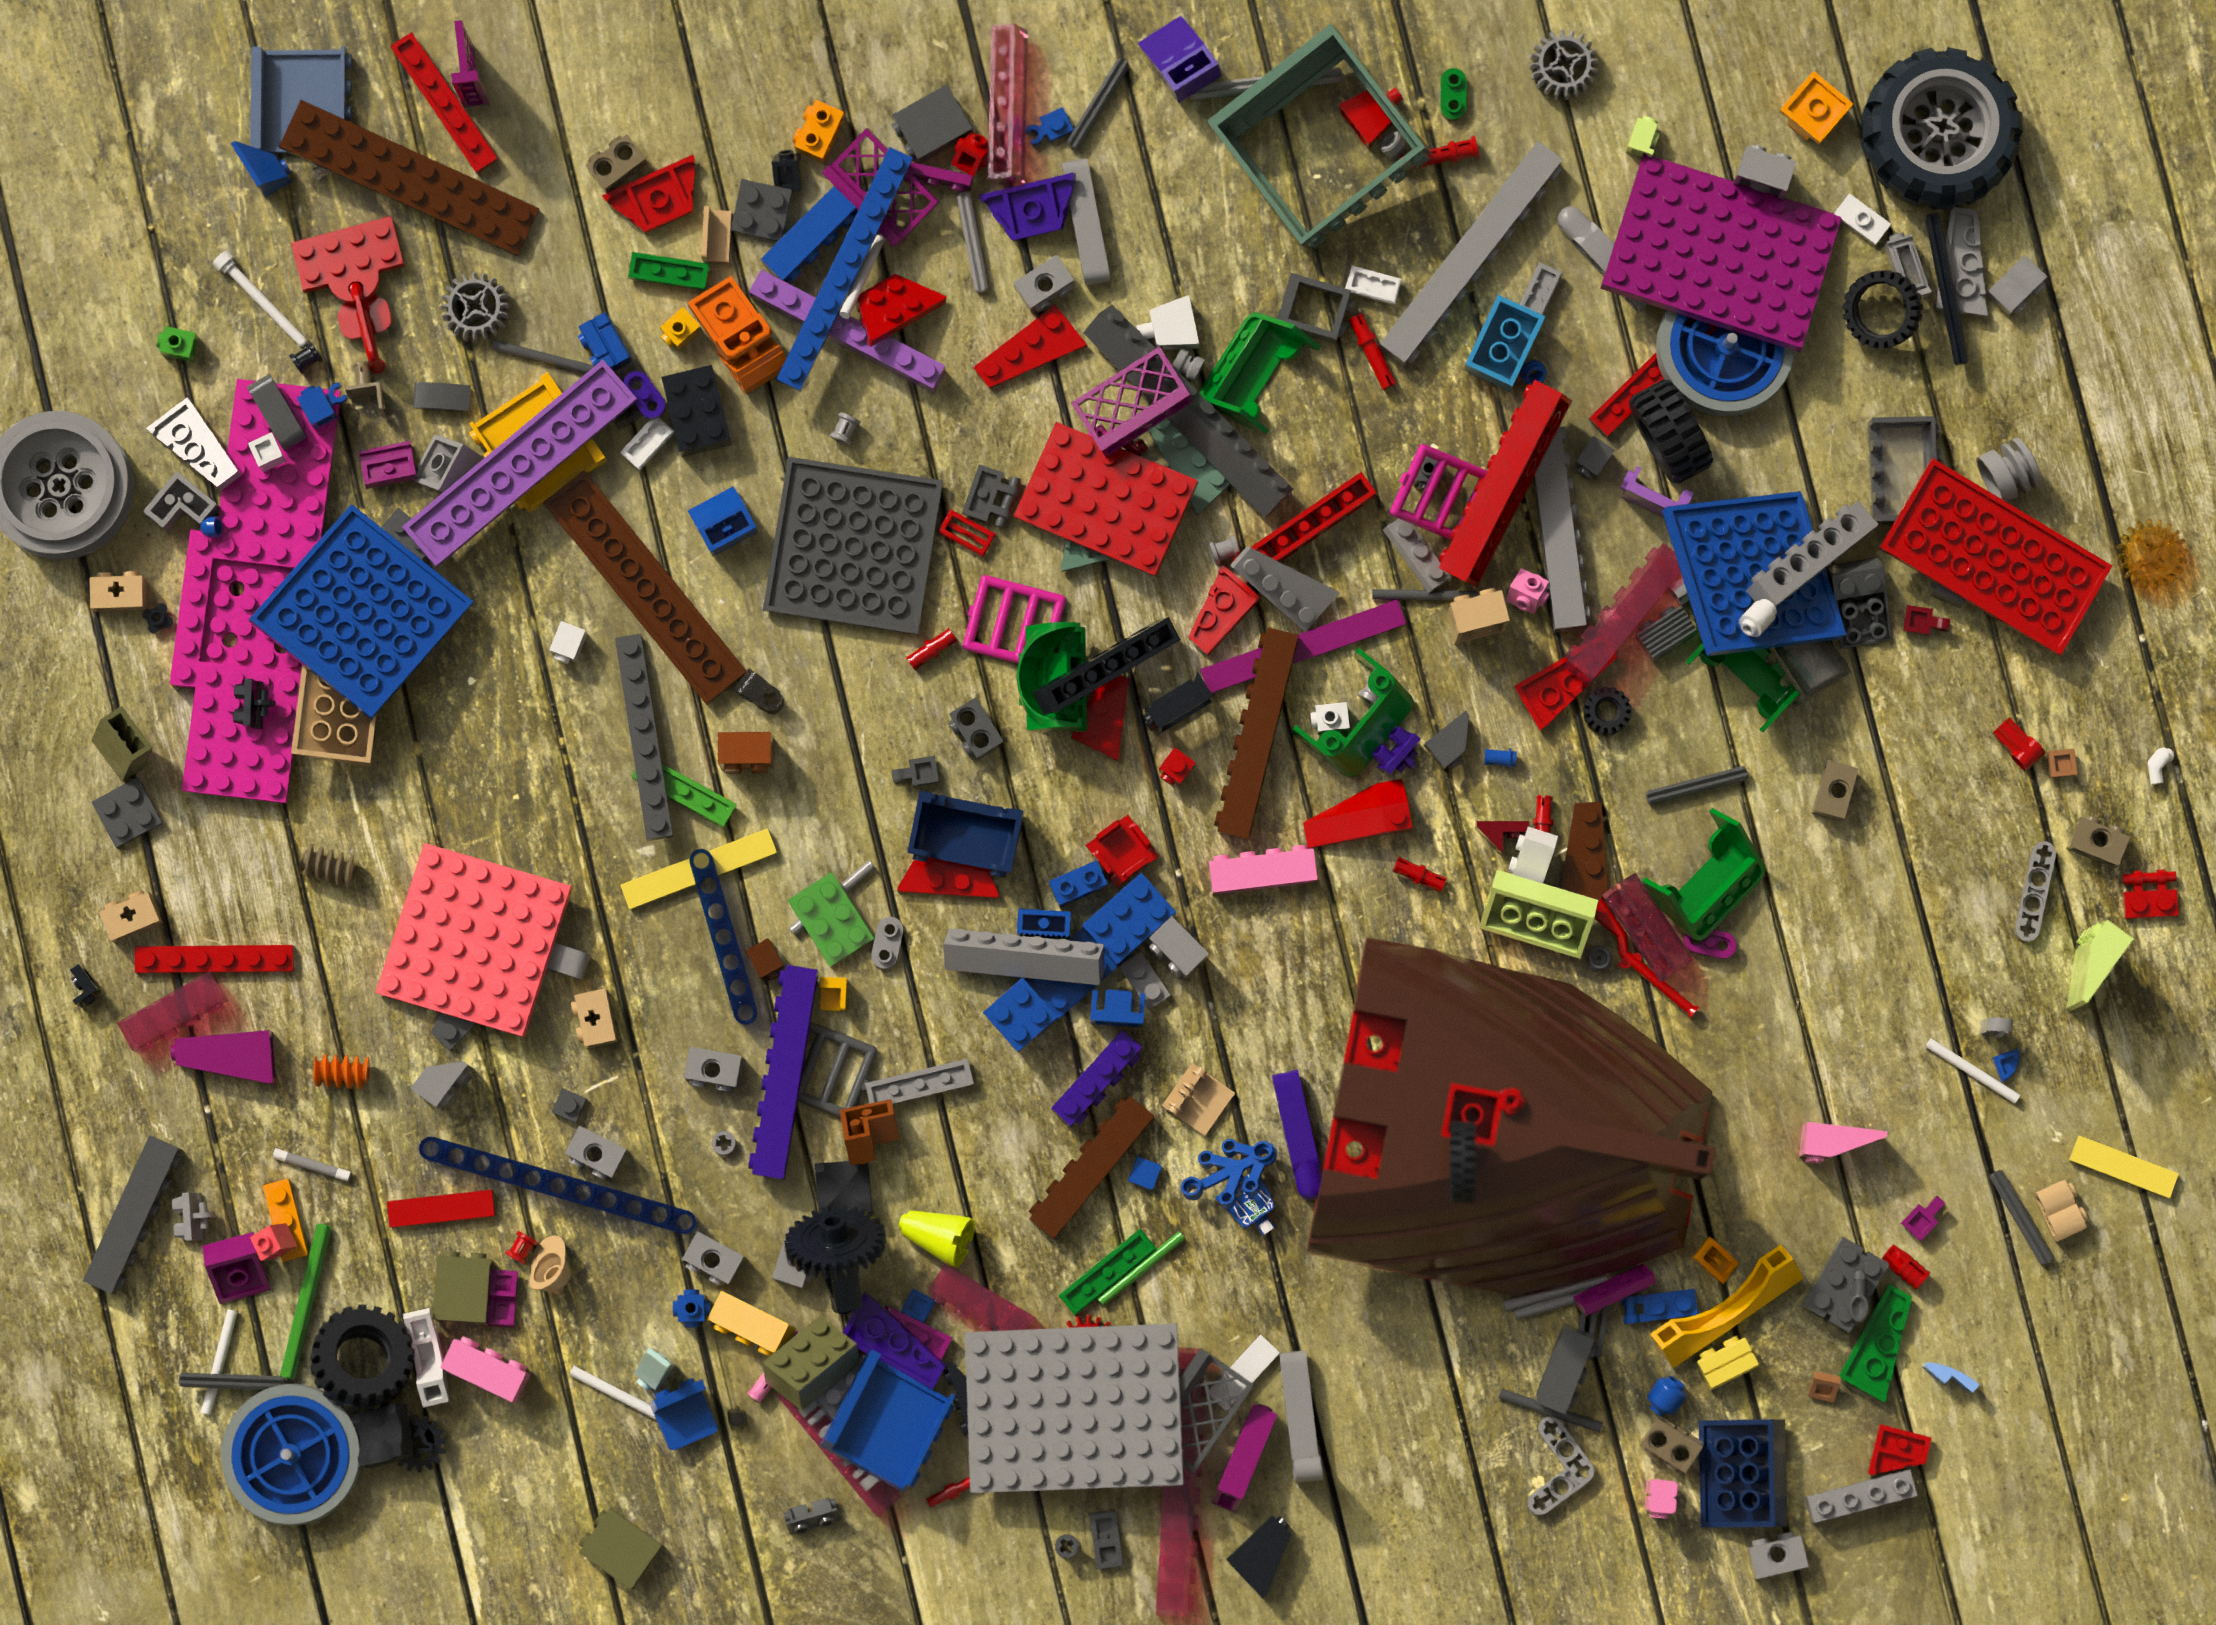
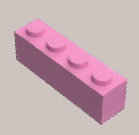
M1307 845L1293 846L1292 851L1282 852L1281 848L1268 849L1264 855H1256L1255 851L1240 853L1239 858L1231 859L1229 855H1218L1213 857L1214 861H1209L1213 895L1314 883L1318 880L1314 848L1308 849Z

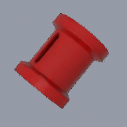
M518 1230L516 1233L518 1237L510 1250H506L505 1254L526 1265L528 1254L532 1247L537 1246L539 1242Z

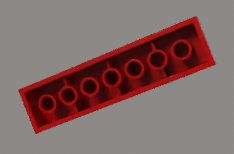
M1534 380L1533 384H1529L1526 387L1521 407H1517L1512 414L1511 422L1513 423L1509 431H1505L1502 434L1497 454L1492 455L1488 461L1487 469L1489 470L1485 478H1481L1478 481L1473 501L1468 502L1464 508L1463 516L1465 517L1461 525H1457L1451 534L1452 542L1448 549L1445 548L1439 558V563H1441L1439 569L1476 588L1572 403V400L1563 393L1537 380Z

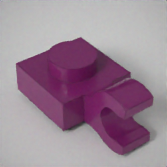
M1935 1196L1925 1209L1920 1204H1917L1900 1224L1921 1241L1938 1223L1933 1216L1945 1202L1939 1196Z

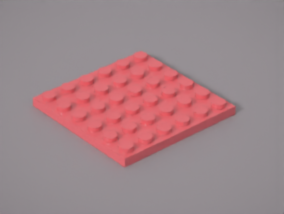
M424 843L375 993L525 1038L573 887Z

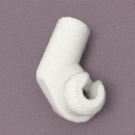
M2162 747L2156 750L2148 760L2151 785L2164 783L2162 768L2174 759V753L2171 749Z

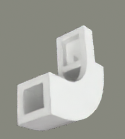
M430 1308L403 1314L407 1333L411 1335L413 1340L411 1347L414 1349L417 1388L422 1406L428 1407L449 1402L446 1370L440 1368L444 1360Z

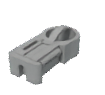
M1987 1018L1982 1020L1980 1034L2003 1037L2004 1034L2013 1033L2014 1019Z

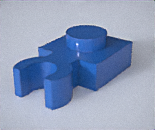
M1061 107L1039 117L1042 125H1029L1025 128V133L1036 132L1038 134L1036 139L1030 141L1032 146H1037L1046 136L1051 143L1071 134L1074 129L1064 108Z

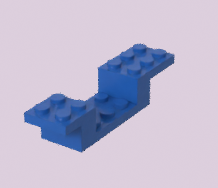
M1140 873L1083 923L1082 928L1068 941L1104 944L1105 971L1102 982L1134 954L1139 945L1158 930L1171 916L1175 915L1176 911L1149 880ZM1022 977L990 1005L983 1014L1011 1046L1019 1052L1036 1036L1040 1037L1097 985L1033 978L1023 979Z

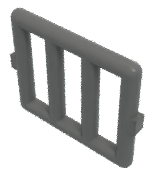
M811 1022L809 1032L815 1034L816 1037L803 1068L798 1102L841 1118L840 1110L855 1107L862 1090H866L865 1083L869 1082L867 1077L875 1060L877 1048ZM828 1039L841 1045L820 1098L805 1093L825 1040ZM852 1048L864 1053L865 1056L846 1105L843 1108L830 1103L849 1051Z

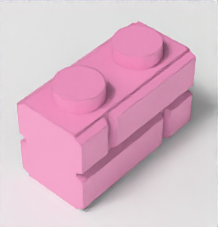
M1655 1479L1647 1481L1646 1494L1648 1496L1645 1497L1644 1509L1650 1512V1517L1668 1519L1669 1514H1673L1676 1511V1499L1674 1497L1677 1496L1678 1484L1675 1481Z

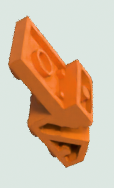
M729 276L687 302L688 307L715 344L717 355L745 395L779 375L786 356L780 345L769 337L772 335L770 327L762 315L756 312L732 276Z

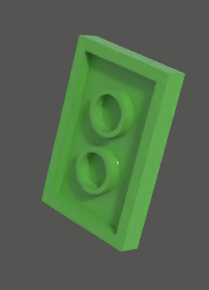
M832 872L787 900L829 967L874 939Z

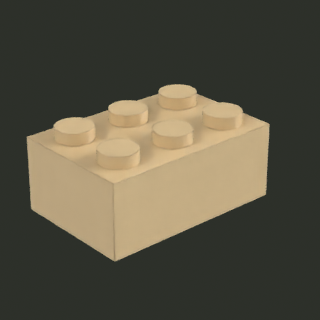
M1495 588L1480 591V595L1470 598L1469 594L1454 598V602L1450 603L1446 614L1454 645L1506 631L1510 619L1502 590L1495 592Z

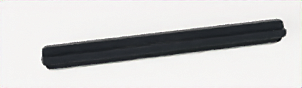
M1932 213L1926 215L1925 222L1953 360L1956 366L1967 364L1969 358L1940 215Z

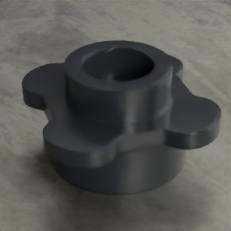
M159 603L156 608L143 611L142 616L147 620L148 630L151 633H157L158 630L169 628L173 624V620L167 613V606L163 603ZM159 616L160 620L156 621L155 617Z

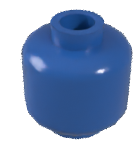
M1670 1375L1667 1378H1658L1647 1394V1398L1652 1404L1650 1409L1660 1416L1676 1414L1687 1398L1685 1385Z

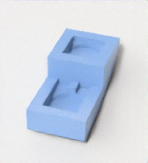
M1930 1362L1924 1363L1922 1366L1941 1384H1946L1952 1378L1968 1393H1973L1979 1386L1972 1378L1948 1366Z

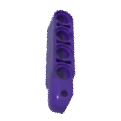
M1296 1069L1272 1075L1297 1191L1302 1198L1314 1200L1318 1198L1322 1175L1299 1072Z

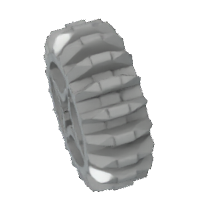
M1563 29L1560 30L1559 37H1556L1554 32H1550V41L1542 37L1540 40L1542 46L1536 44L1534 46L1536 53L1530 55V60L1535 63L1529 65V70L1536 71L1531 75L1532 80L1541 79L1536 87L1540 89L1545 85L1544 94L1548 95L1552 90L1555 92L1554 99H1558L1559 94L1563 93L1564 100H1568L1569 92H1572L1573 96L1577 98L1579 97L1578 88L1586 93L1588 91L1586 84L1593 85L1595 80L1591 76H1597L1599 70L1593 68L1599 65V60L1591 59L1597 55V50L1588 51L1592 46V42L1588 41L1583 44L1584 35L1581 34L1578 39H1575V31L1572 30L1569 33V37L1565 36ZM1561 46L1573 48L1580 54H1568ZM1553 49L1555 61L1550 63L1549 67L1544 68L1543 58ZM1561 60L1565 64L1569 63L1568 71L1564 66L1559 67ZM1585 62L1584 74L1575 81L1573 69L1579 66V63ZM1548 75L1551 77L1555 75L1561 76L1565 83L1556 82Z
M477 272L472 273L471 280H469L466 274H462L464 282L460 283L458 279H453L456 287L453 289L451 286H447L446 290L450 293V296L442 295L441 297L444 302L448 303L440 305V310L447 312L441 316L442 320L449 321L446 325L448 330L455 328L454 336L458 337L463 333L464 341H468L470 335H472L475 343H478L479 335H482L484 340L488 341L487 333L491 331L494 336H497L498 333L495 327L505 328L504 323L500 320H509L510 318L509 314L503 312L511 309L510 304L503 303L509 299V295L507 293L501 294L505 288L502 284L496 286V278L493 277L487 283L488 275L486 273H483L480 280H478ZM473 288L483 289L482 291L479 290L474 296H468L464 293ZM490 293L496 299L494 315L486 309ZM457 300L465 306L461 321H458L455 315ZM468 302L471 305H477L479 303V306L482 309V311H478L476 309L472 311ZM476 319H484L488 321L487 323L481 326H467L469 323L472 324L473 321Z

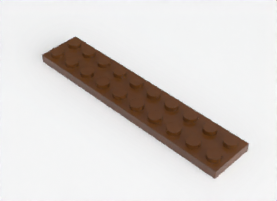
M300 100L279 145V148L516 256L519 255L539 211V208L303 100Z
M582 471L543 502L706 705L748 673L585 471Z

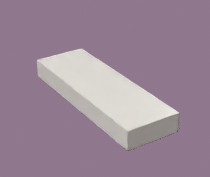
M1260 1334L1230 1368L1250 1382H1253L1280 1352ZM1225 1372L1226 1379L1233 1378V1376ZM1238 1380L1227 1382L1230 1397L1240 1396L1246 1388V1385ZM1223 1382L1214 1384L1209 1390L1210 1397L1213 1400L1226 1398ZM1235 1399V1400H1230L1231 1405H1232L1237 1399ZM1227 1401L1217 1403L1225 1411L1228 1410Z

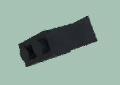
M1197 671L1194 681L1190 679L1150 703V708L1146 705L1143 720L1151 732L1156 730L1157 734L1160 735L1211 704L1210 698L1213 696Z

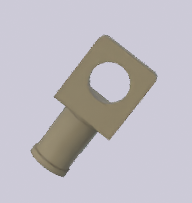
M362 361L363 372L360 362L355 363L356 385L345 387L348 398L356 399L377 395L382 418H387L384 391L380 381L372 383L370 363Z

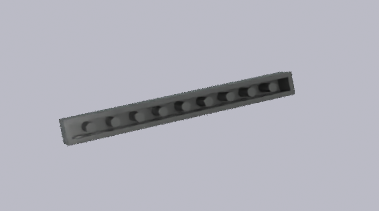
M1113 305L1100 312L1083 332L1120 371L1156 349ZM1159 355L1149 361L1147 370L1161 373L1163 361ZM1172 365L1194 402L1167 419L1266 518L1284 502L1294 489ZM1166 368L1165 374L1171 375L1168 369ZM1132 372L1127 375V378L1135 386L1139 387L1142 374ZM1146 375L1143 388L1157 390L1159 377ZM1164 378L1161 391L1171 393L1179 386L1175 380ZM1142 392L1153 404L1155 395Z

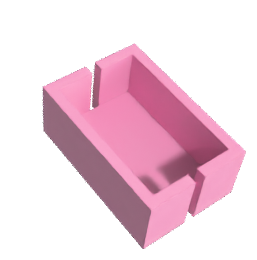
M462 1336L461 1340H453L440 1368L506 1400L518 1403L531 1376L530 1373L526 1372L527 1366L511 1359L507 1363L502 1360L504 1355L492 1349L486 1348L484 1352L478 1349L479 1343Z

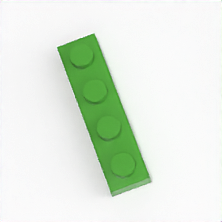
M662 764L667 798L724 828L737 804ZM636 770L632 775V779L637 781Z

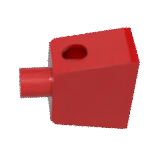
M1395 87L1387 92L1396 105L1404 100L1401 93ZM1368 90L1339 104L1338 111L1367 149L1393 124Z

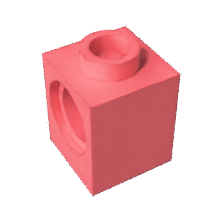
M287 1223L269 1225L250 1237L261 1261L278 1259L298 1247Z

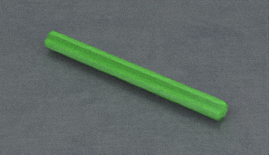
M321 1223L317 1224L280 1372V1376L287 1379L296 1378L332 1230L331 1226Z

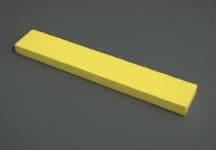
M767 828L631 880L620 886L628 907L632 910L777 854V851Z

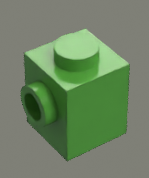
M165 326L164 332H160L158 335L157 348L165 357L194 362L199 337L195 332Z

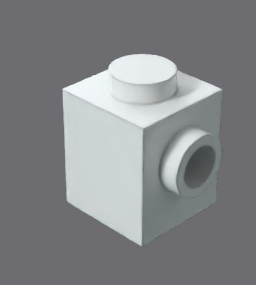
M1347 702L1315 705V712L1310 713L1312 728H1317V735L1323 734L1328 730L1338 732L1349 731Z

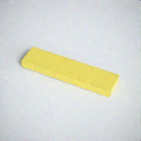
M2080 1135L2077 1137L2069 1159L2071 1162L2168 1199L2172 1194L2179 1173Z

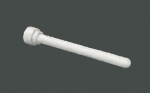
M228 250L222 252L213 261L212 265L219 272L228 273L298 346L306 347L308 340L235 266V258Z

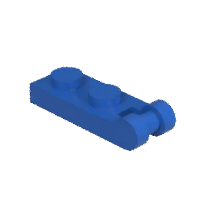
M1695 1289L1625 1297L1621 1301L1622 1306H1625L1626 1316H1623L1624 1324L1698 1315ZM1642 1303L1644 1314L1636 1315L1635 1304Z

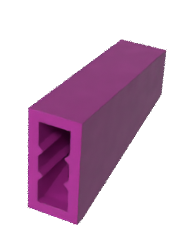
M270 1030L174 1039L175 1045H171V1059L176 1061V1065L179 1067L270 1085L277 1084L273 1032Z
M1258 1404V1406L1252 1405L1212 1499V1504L1236 1513L1277 1417V1414L1273 1413L1270 1407Z

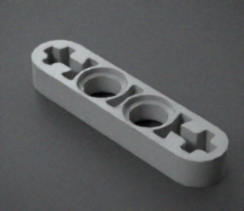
M2047 841L2037 843L2030 853L2014 927L2016 938L2022 942L2033 941L2040 932L2056 858L2055 847ZM2043 847H2046V852L2050 853V857H2046L2043 862V866H2048V870L2043 867H2033L2034 863L2037 865L2040 863L2041 855L2037 854V850H2041ZM2034 872H2040L2044 875L2045 883L2042 886L2032 884L2031 875ZM2030 897L2036 898L2040 903V907L2036 912H2030L2026 909L2025 902ZM2022 914L2028 917L2037 916V921L2032 919L2030 922V929L2034 930V933H2030L2027 937L2024 936L2023 931H2020V927H2024L2028 919L2022 918Z

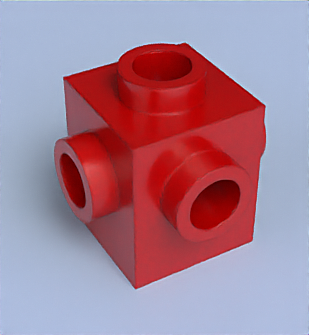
M971 131L965 139L961 137L954 148L956 154L951 165L974 177L982 167L986 169L992 160L993 155L990 154L994 143L988 141L984 136Z

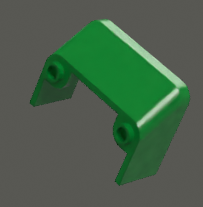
M1254 312L1243 321L1202 386L1200 394L1216 410L1242 426L1267 434L1269 430L1258 422L1261 407L1255 402L1256 398L1280 360L1291 361L1296 359L1300 355L1303 346L1319 351L1321 346L1296 325Z
M1702 642L1685 661L1690 665L1700 656L1701 661L1709 666H1718L1722 662L1760 697L1757 701L1758 712L1762 717L1768 719L1759 729L1761 732H1764L1812 681L1808 670L1783 647L1707 656Z
M1359 647L1355 651L1354 658L1372 671L1368 678V687L1378 699L1351 733L1344 737L1338 731L1328 730L1316 741L1297 725L1292 729L1293 736L1342 775L1349 778L1358 776L1373 759L1372 753L1374 750L1386 743L1389 739V733L1396 726L1399 727L1413 708L1411 694L1388 670Z
M1714 808L1709 811L1718 826V829L1710 837L1708 849L1712 857L1678 891L1676 887L1670 884L1660 886L1646 877L1642 880L1656 906L1688 936L1698 941L1705 939L1761 882L1765 875V865L1741 823Z

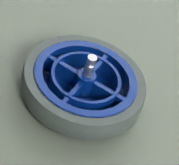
M1668 310L1665 312L1656 340L1658 366L1664 380L1671 381L1677 387L1680 394H1682L1687 405L1693 409L1716 416L1744 414L1768 402L1785 383L1793 362V350L1718 327L1711 335H1707L1705 333L1710 327L1705 322L1696 320L1689 327L1687 321L1690 317Z
M283 1384L265 1389L246 1401L236 1411L226 1428L221 1448V1464L226 1483L238 1502L246 1510L262 1520L289 1526L317 1521L336 1510L347 1499L358 1480L361 1470L358 1464L360 1445L352 1416L344 1406L341 1408L335 1405L336 1400L334 1398L330 1400L323 1396L324 1391L303 1384Z

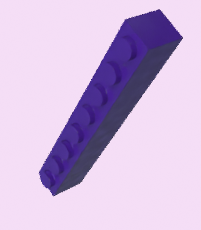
M786 965L785 971H780L778 986H783L781 997L776 996L774 1012H778L777 1023L772 1022L770 1038H774L773 1048H768L766 1064H770L768 1075H763L761 1090L765 1091L764 1101L759 1100L757 1116L761 1117L760 1127H755L753 1142L757 1143L756 1151L750 1154L748 1169H753L752 1174L756 1176L785 1180L819 976L817 969Z

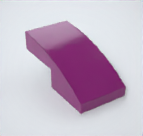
M491 1269L488 1326L514 1328L518 1271Z

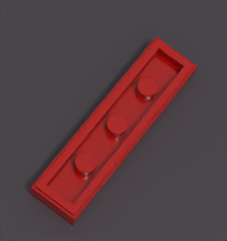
M493 1190L387 1201L389 1228L495 1216Z

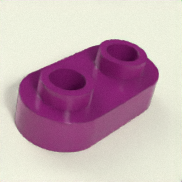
M1713 930L1705 939L1701 940L1699 945L1693 944L1692 937L1686 933L1683 938L1687 950L1709 957L1726 959L1733 955L1736 950L1735 938L1723 931ZM1718 942H1725L1727 949L1725 951L1719 950Z

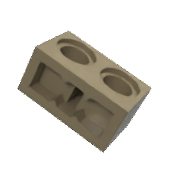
M626 134L624 137L618 136L609 143V148L603 153L598 151L588 159L589 163L586 167L602 190L607 193L617 188L648 163L645 156ZM625 149L631 150L633 152L631 158L628 160L620 159L619 154ZM603 165L612 167L610 174L606 176L598 174V170Z
M1657 1415L1642 1438L1640 1445L1644 1447L1643 1451L1653 1458L1659 1456L1667 1461L1665 1465L1677 1473L1681 1470L1686 1474L1703 1448L1704 1442L1664 1416ZM1655 1433H1663L1667 1441L1663 1444H1657L1653 1441L1652 1436ZM1679 1447H1684L1689 1451V1456L1681 1459L1675 1455L1674 1451Z

